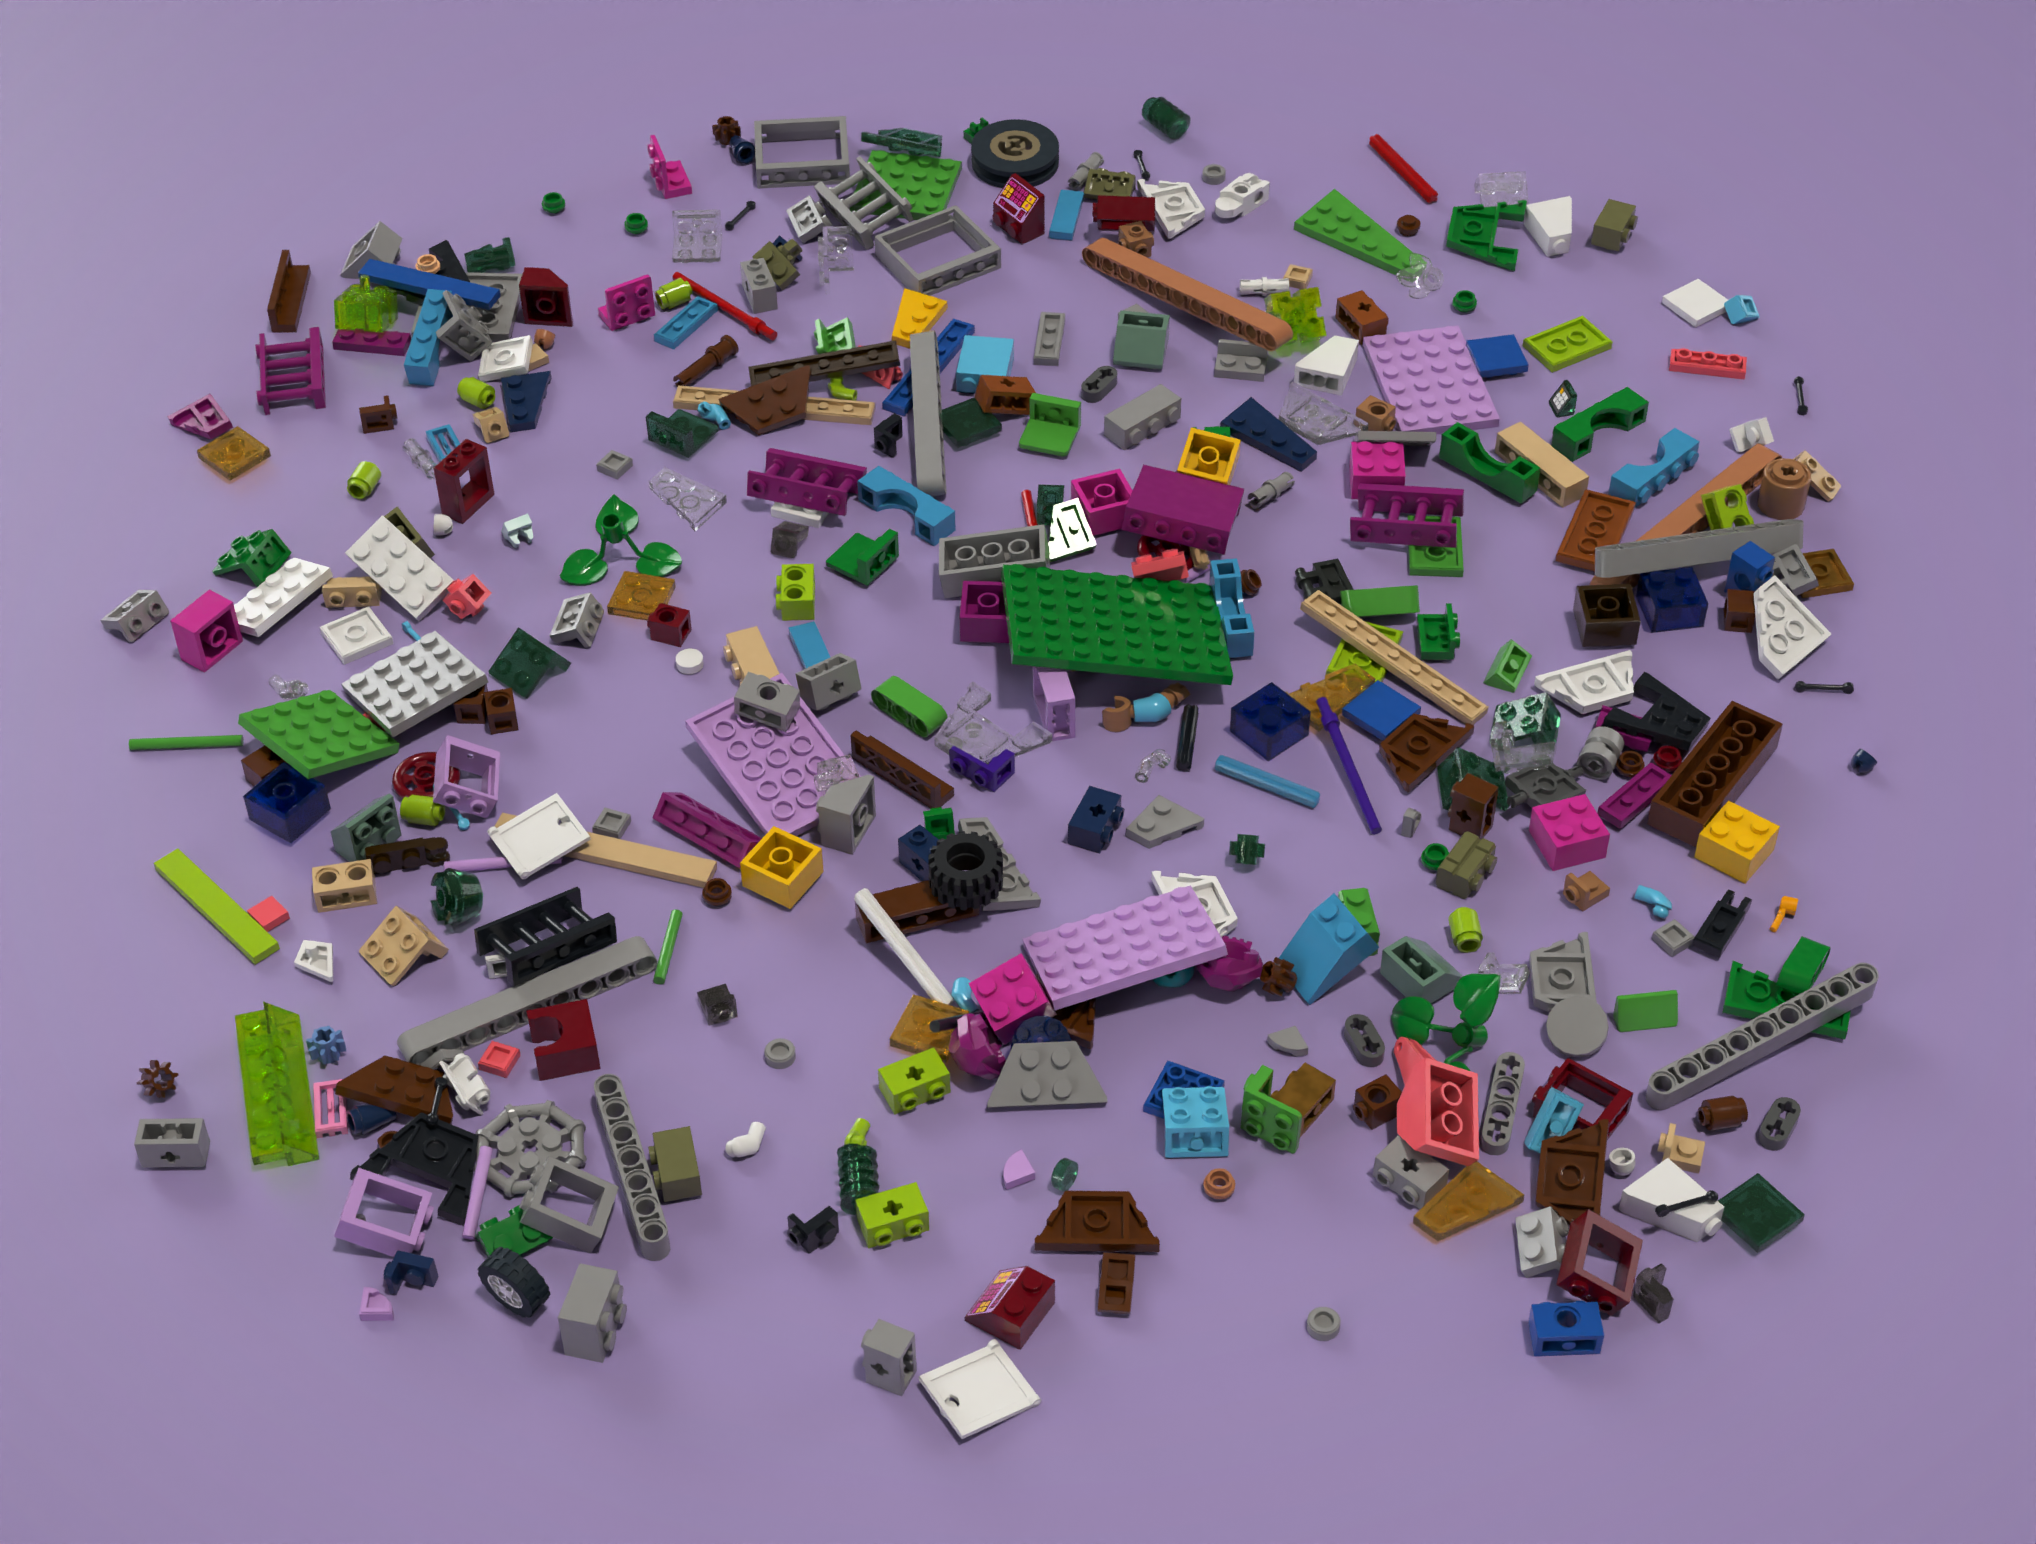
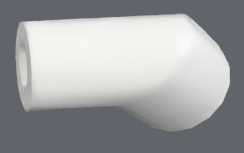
M760 1122L751 1123L747 1135L735 1137L727 1142L725 1147L726 1153L730 1157H744L755 1154L761 1145L766 1130L765 1125Z

